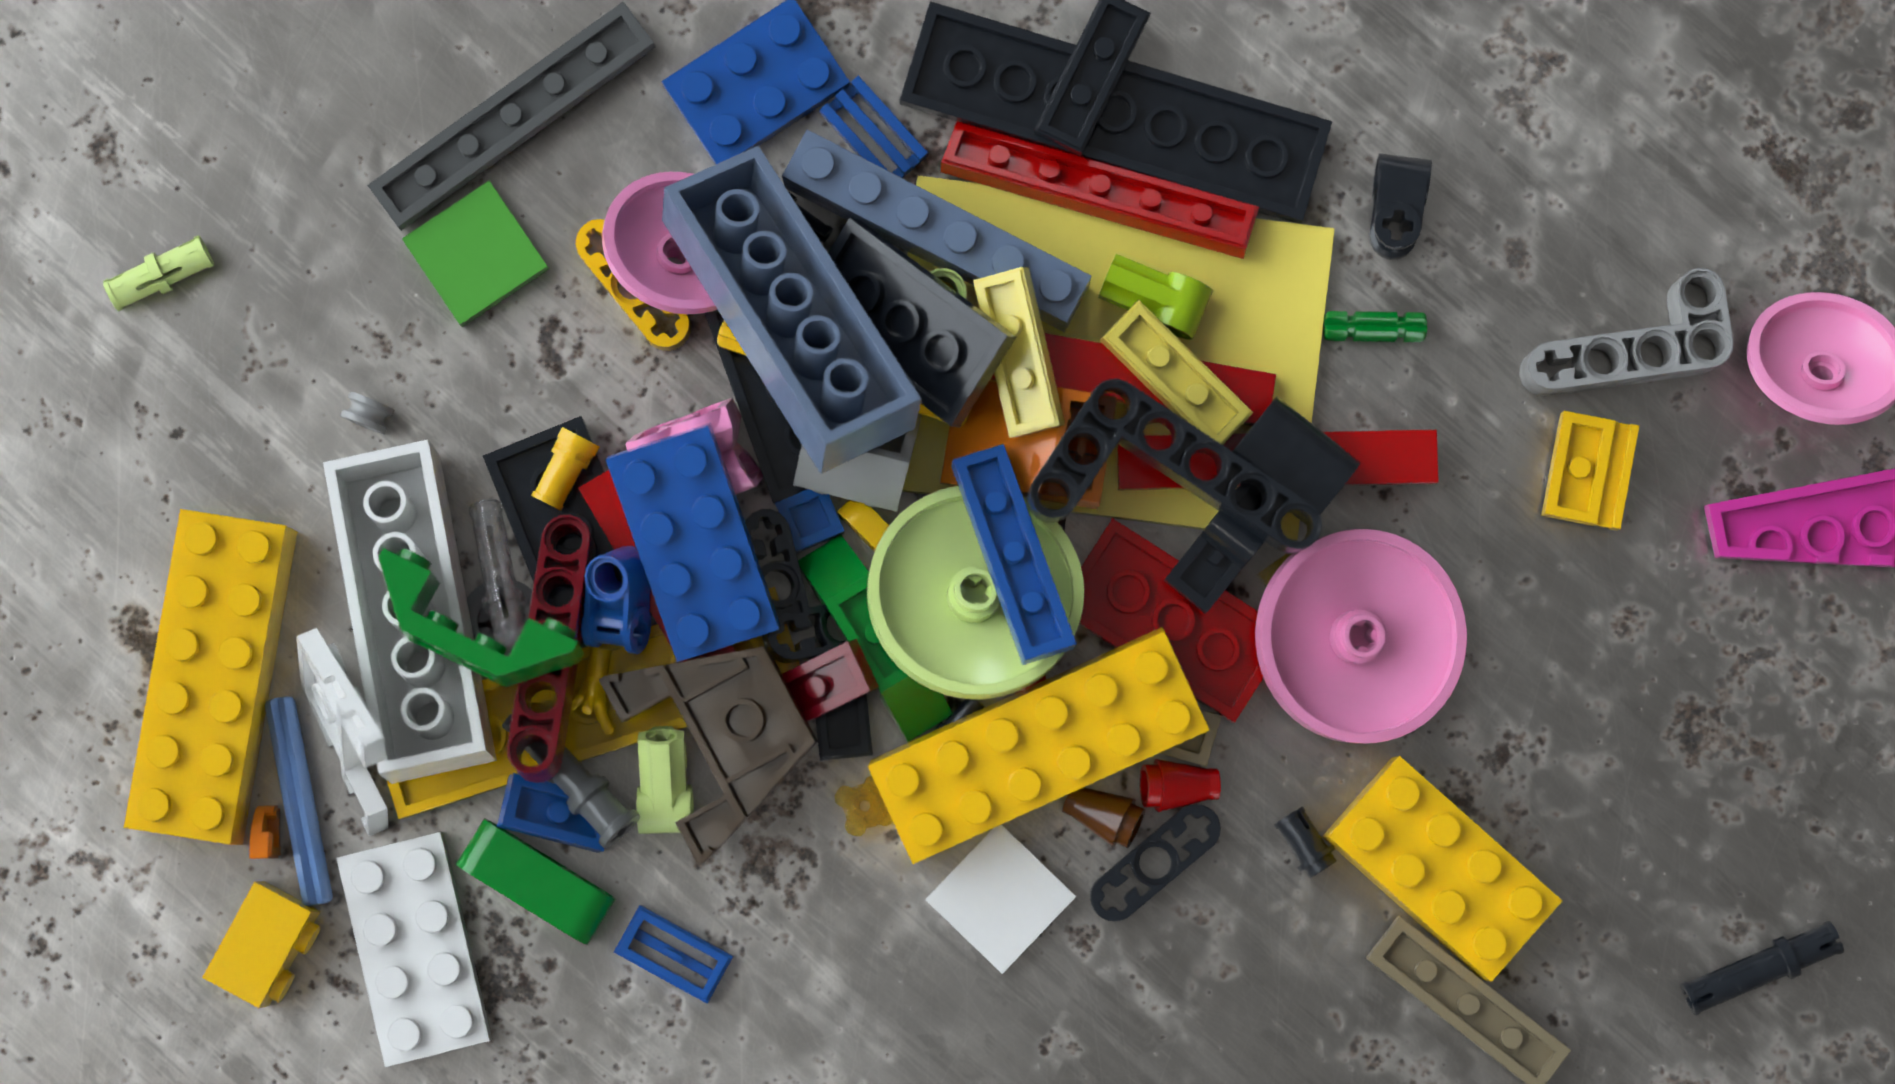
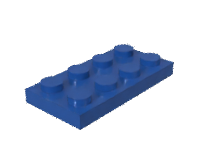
M711 423L610 455L605 459L677 662L780 629L781 624Z

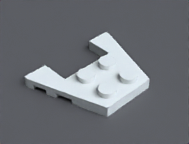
M315 628L296 636L301 686L328 747L333 745L341 761L342 779L349 794L355 793L365 814L361 821L368 836H372L388 829V808L367 767L385 760L384 736L367 710L361 693L357 687L352 686L347 678L345 666L334 643L327 645L318 629Z

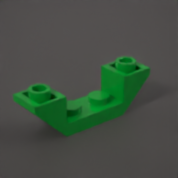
M840 534L799 559L800 571L822 605L825 604L846 640H858L879 686L877 690L881 694L880 699L906 741L910 742L951 716L953 713L943 694L933 691L909 677L893 662L882 647L875 634L868 610L867 583L869 571L844 537Z
M383 548L378 556L400 630L409 641L504 687L580 662L584 652L579 643L573 640L576 632L550 618H547L544 625L528 618L511 653L507 657L505 653L508 648L486 635L478 633L476 639L472 640L456 632L459 627L458 623L433 610H430L427 616L424 617L423 615L440 585L435 575L429 570L432 563L405 548H402L399 555Z

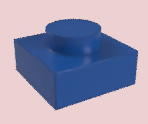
M807 489L775 503L778 512L786 518L789 524L796 554L845 533L829 494H819Z

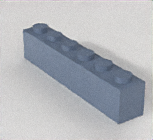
M808 129L805 131L782 175L783 183L787 190L847 221L849 218L862 221L888 242L938 268H948L956 271L964 281L973 286V280L1020 267H1029L1041 321L1064 333L1089 288L1091 275Z

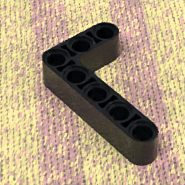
M1108 379L1101 382L1093 390L1031 483L1027 492L1028 508L1038 520L1046 523H1056L1065 519L1076 507L1116 445L1119 444L1279 551L1284 553L1302 551L1311 546L1319 538L1322 531V519L1318 510L1312 504L1129 382L1121 379ZM1106 393L1119 395L1126 404L1125 416L1118 420L1105 417L1098 407L1099 397ZM1151 423L1165 425L1171 433L1170 447L1164 450L1151 448L1144 438L1146 425ZM1076 438L1090 440L1097 450L1096 460L1088 465L1074 462L1068 452L1069 442ZM1205 453L1214 459L1217 472L1213 479L1201 480L1192 474L1190 469L1192 455ZM1048 482L1061 485L1067 494L1065 507L1059 510L1045 508L1038 498L1039 487ZM1250 483L1259 489L1262 502L1258 510L1248 511L1237 503L1235 491L1239 484ZM1286 513H1295L1304 519L1307 525V533L1302 541L1290 540L1283 534L1281 521Z

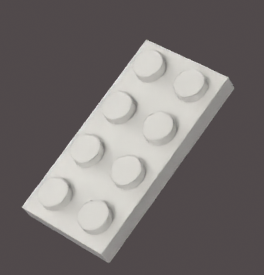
M437 832L337 857L385 1067L491 1041L490 1027L444 832Z

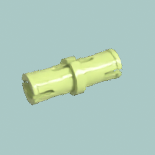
M197 235L194 239L159 256L154 252L144 256V263L111 279L103 280V286L115 309L121 311L124 307L157 291H160L162 294L172 291V284L205 268L213 267L214 262L202 238Z

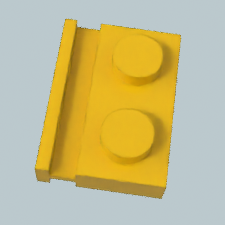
M1562 411L1559 417L1541 516L1590 526L1605 527L1615 531L1621 529L1640 425H1629L1616 422L1615 420Z

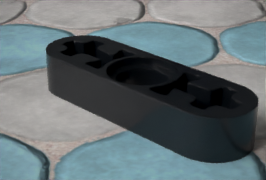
M1200 804L1183 807L1094 882L1090 890V904L1094 912L1108 921H1121L1131 916L1216 844L1221 832L1220 821L1216 813L1209 807ZM1190 814L1194 819L1205 816L1209 821V824L1204 829L1208 838L1204 842L1193 838L1185 843L1181 848L1189 852V856L1181 862L1176 849L1169 842L1163 840L1161 836L1170 830L1172 837L1176 839L1187 829L1186 823L1183 821L1187 815ZM1150 847L1162 848L1170 857L1168 872L1158 879L1147 877L1140 869V857ZM1129 864L1135 878L1148 886V891L1140 896L1136 886H1134L1123 897L1124 902L1127 904L1123 910L1119 911L1113 906L1105 910L1100 904L1105 898L1101 888L1107 883L1116 888L1129 879L1120 873V870Z

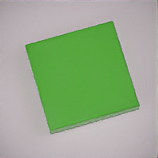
M487 181L402 238L461 327H464L549 270L490 181Z

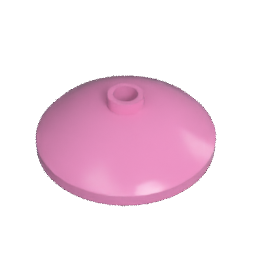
M670 171L642 177L629 184L616 196L608 209L603 225L602 245L609 268L619 283L642 302L671 313L701 314L717 310L715 304L662 221L664 187L693 175L692 173ZM671 257L677 258V259H679L683 264L673 263V262H671L670 260H668L667 258H671Z
M1822 292L1802 293L1777 301L1769 306L1755 321L1747 343L1748 366L1760 389L1768 398L1784 410L1798 417L1818 423L1845 425L1875 418L1895 403V327L1886 317L1872 307L1858 300L1838 294Z

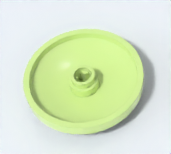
M958 486L933 492L917 500L902 511L882 535L872 558L868 575V610L875 634L882 647L893 662L909 677L921 685L944 695L963 699H991L1018 692L1032 685L1046 675L1060 661L1065 652L1022 665ZM1023 497L1074 636L1084 605V581L1077 553L1062 527L1057 522L1046 523L1038 520L1030 512L1027 498Z

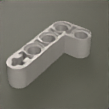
M1696 268L1688 271L1671 285L1667 293L1670 325L1550 341L1540 344L1521 363L1520 379L1522 384L1529 392L1535 395L1549 396L1702 375L1711 372L1729 359L1733 351L1734 340L1726 290L1722 279L1716 272L1707 268ZM1687 284H1696L1705 291L1707 303L1704 308L1695 307L1687 301L1685 297V287ZM1696 335L1706 336L1713 342L1715 355L1712 360H1705L1695 353L1693 340ZM1644 342H1651L1661 349L1663 354L1661 367H1652L1643 361L1640 351ZM1590 350H1601L1609 356L1611 361L1609 374H1599L1592 370L1588 363ZM1545 358L1549 366L1564 365L1572 359L1571 368L1560 370L1550 378V381L1547 373L1538 372L1536 368Z

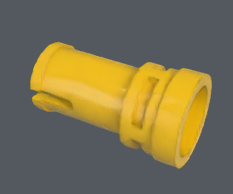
M563 427L551 450L554 455L536 490L531 494V496L562 511L563 504L583 468L587 470L593 456L597 454L600 448L598 445Z

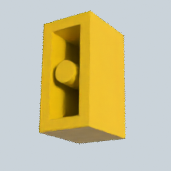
M265 881L254 882L202 978L257 1008L270 1006L272 1000L279 1003L293 982L295 974L290 972L289 969L298 952L305 955L319 934L321 926L315 924V921L321 911L312 906L304 905L301 900Z

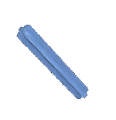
M289 696L274 698L265 703V711L302 903L306 906L325 904L332 901L333 894L296 702L293 697Z

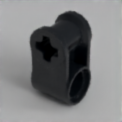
M1378 154L1372 190V200L1374 202L1369 236L1373 250L1381 257L1389 260L1401 259L1407 256L1414 248L1422 229L1424 207L1427 202L1430 186L1432 160ZM1390 222L1400 223L1399 229L1403 233L1400 240L1391 239V230L1388 229Z

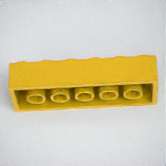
M180 509L123 828L229 845H243L266 717L265 703L268 701L298 531L281 524Z
M1163 627L879 755L870 760L868 768L912 864H915L1207 732L1209 727Z

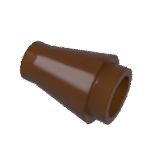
M1085 787L1068 794L1062 808L1063 813L1076 819L1113 848L1117 844L1126 848L1130 847L1142 824L1146 810L1135 805L1136 799Z

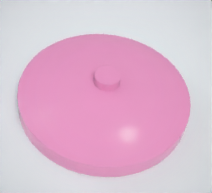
M1352 529L1319 537L1311 546L1293 553L1282 563L1270 579L1262 596L1256 618L1255 644L1259 666L1267 687L1283 710L1296 722L1315 734L1331 740L1356 744L1379 743L1413 732L1429 721L1444 706L1457 685L1463 669L1467 647V626L1463 606L1454 584L1441 565L1429 553L1408 539L1393 533L1372 529Z

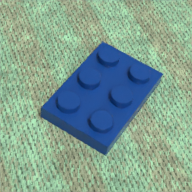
M796 0L784 1L661 81L663 87L715 165L762 145L834 98L842 89L845 90L850 86L849 79Z

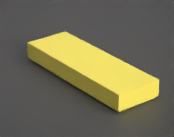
M1020 267L973 280L980 310L1016 336L1015 341L995 371L1009 438H1016L1065 425L1029 267Z
M1140 300L1099 340L1172 412L1222 445L1253 414Z

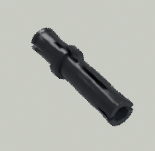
M1826 921L1823 925L1788 940L1784 936L1772 940L1773 946L1699 978L1681 983V989L1684 995H1688L1685 1000L1692 1013L1696 1016L1701 1014L1702 1011L1784 976H1788L1790 979L1801 976V969L1836 954L1844 953V947L1841 941H1836L1840 936L1834 925L1830 921Z

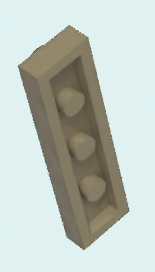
M1401 916L1396 917L1365 958L1525 1084H1546L1571 1052L1567 1046Z

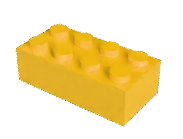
M1401 756L1392 757L1322 835L1324 840L1333 845L1343 857L1481 980L1492 982L1562 902L1555 893Z

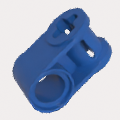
M623 546L592 559L586 567L584 575L585 605L581 633L583 642L588 647H600L604 643L622 646L628 653L640 654L645 649L651 632V616L649 612L651 587L637 548L634 546ZM614 565L620 568L623 574V584L615 576Z

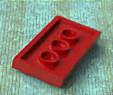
M1112 518L1081 566L1084 581V605L1079 625L1115 648L1163 627L1195 699L1228 721L1235 723L1264 678L1259 666L1255 644L1258 611L1225 590L1210 610L1204 614L1163 581L1179 560Z

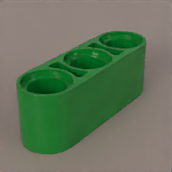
M486 818L483 819L456 863L459 868L585 945L589 944L616 898L506 829L497 827V824Z

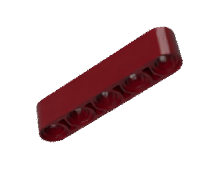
M559 515L550 520L542 533L528 618L544 625L547 618L566 625L576 632L573 640L577 641L581 647V625L585 605L584 575L586 567L596 556V546L586 523L579 517ZM576 534L582 537L581 547L576 552L569 555L556 552V545L563 536ZM566 585L574 589L573 598L568 604L562 607H553L547 603L549 593L554 588ZM578 663L517 683L507 743V756L518 774L527 781L533 783L546 782L552 779L560 770ZM541 690H551L557 693V700L552 709L545 713L532 711L530 709L532 697ZM536 742L548 745V755L541 764L537 766L522 764V754L528 745Z

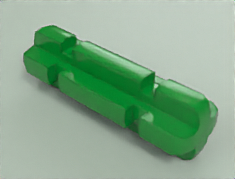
M1329 311L1324 315L1323 334L1327 341H1345L1347 337H1353V341L1395 342L1397 338H1402L1403 342H1422L1427 336L1428 322L1426 314L1423 312H1405L1403 316H1398L1397 312L1355 311L1353 316H1349L1347 311Z

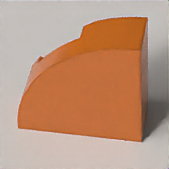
M278 805L257 806L251 824L249 859L278 858V856H281L280 808H278Z

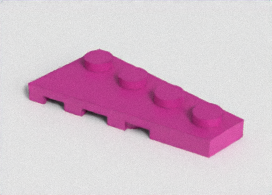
M1895 468L1704 506L1715 558L1895 568Z

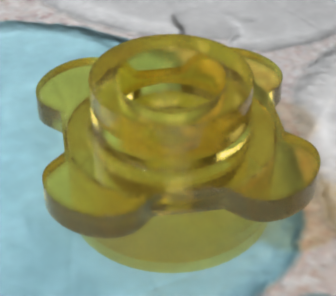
M868 776L864 783L852 788L841 786L836 791L835 803L843 808L846 817L844 828L850 835L862 836L867 828L877 825L888 826L893 822L872 776ZM862 801L869 802L870 808L867 811L861 810L860 804Z

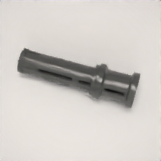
M511 714L502 724V728L508 732L510 731ZM541 742L532 743L525 748L538 764H541L548 755V745ZM566 747L564 748L560 770L552 779L569 797L567 800L568 810L573 815H582L601 836L599 843L602 847L608 848L618 842L634 827L640 819V814L635 809L628 810L608 789L610 782L605 776H600L599 774L592 776L582 763Z

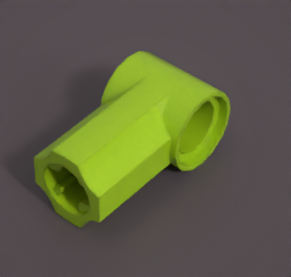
M1116 254L1098 298L1126 310H1129L1140 300L1176 337L1193 340L1213 290L1208 285L1192 277L1176 272H1169L1167 275Z

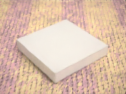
M1001 824L993 828L925 900L1003 974L1076 896Z

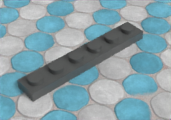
M623 1L367 186L402 231L656 48V46Z

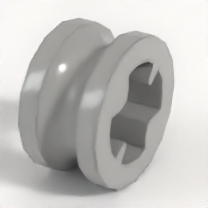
M350 392L348 398L351 400V406L348 410H342L340 416L357 425L385 435L387 428L384 426V419L388 416H393L395 410L373 399Z

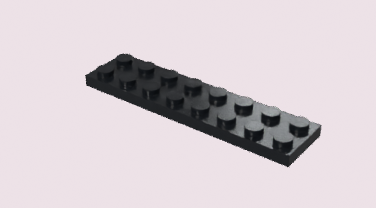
M930 1L899 102L900 105L953 121H960L1072 153L1035 135L1034 129L1076 45ZM1128 61L1082 156L1258 206V212L1301 224L1333 121Z

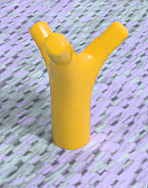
M591 647L585 679L580 690L572 699L571 711H574L583 704L582 712L589 715L593 710L604 734H611L614 728L608 717L606 694L599 679L608 673L612 651Z

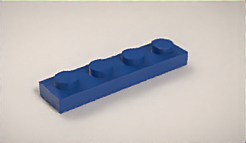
M1004 444L953 459L951 467L1022 665L1074 649L1076 646L1075 638Z

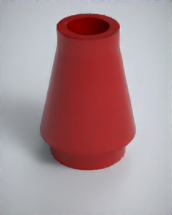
M1155 759L1153 764L1142 765L1140 770L1139 788L1143 807H1154L1157 812H1162L1206 800H1218L1221 793L1218 768H1203Z

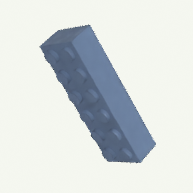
M759 146L664 187L662 212L664 225L820 474L915 429L921 397Z

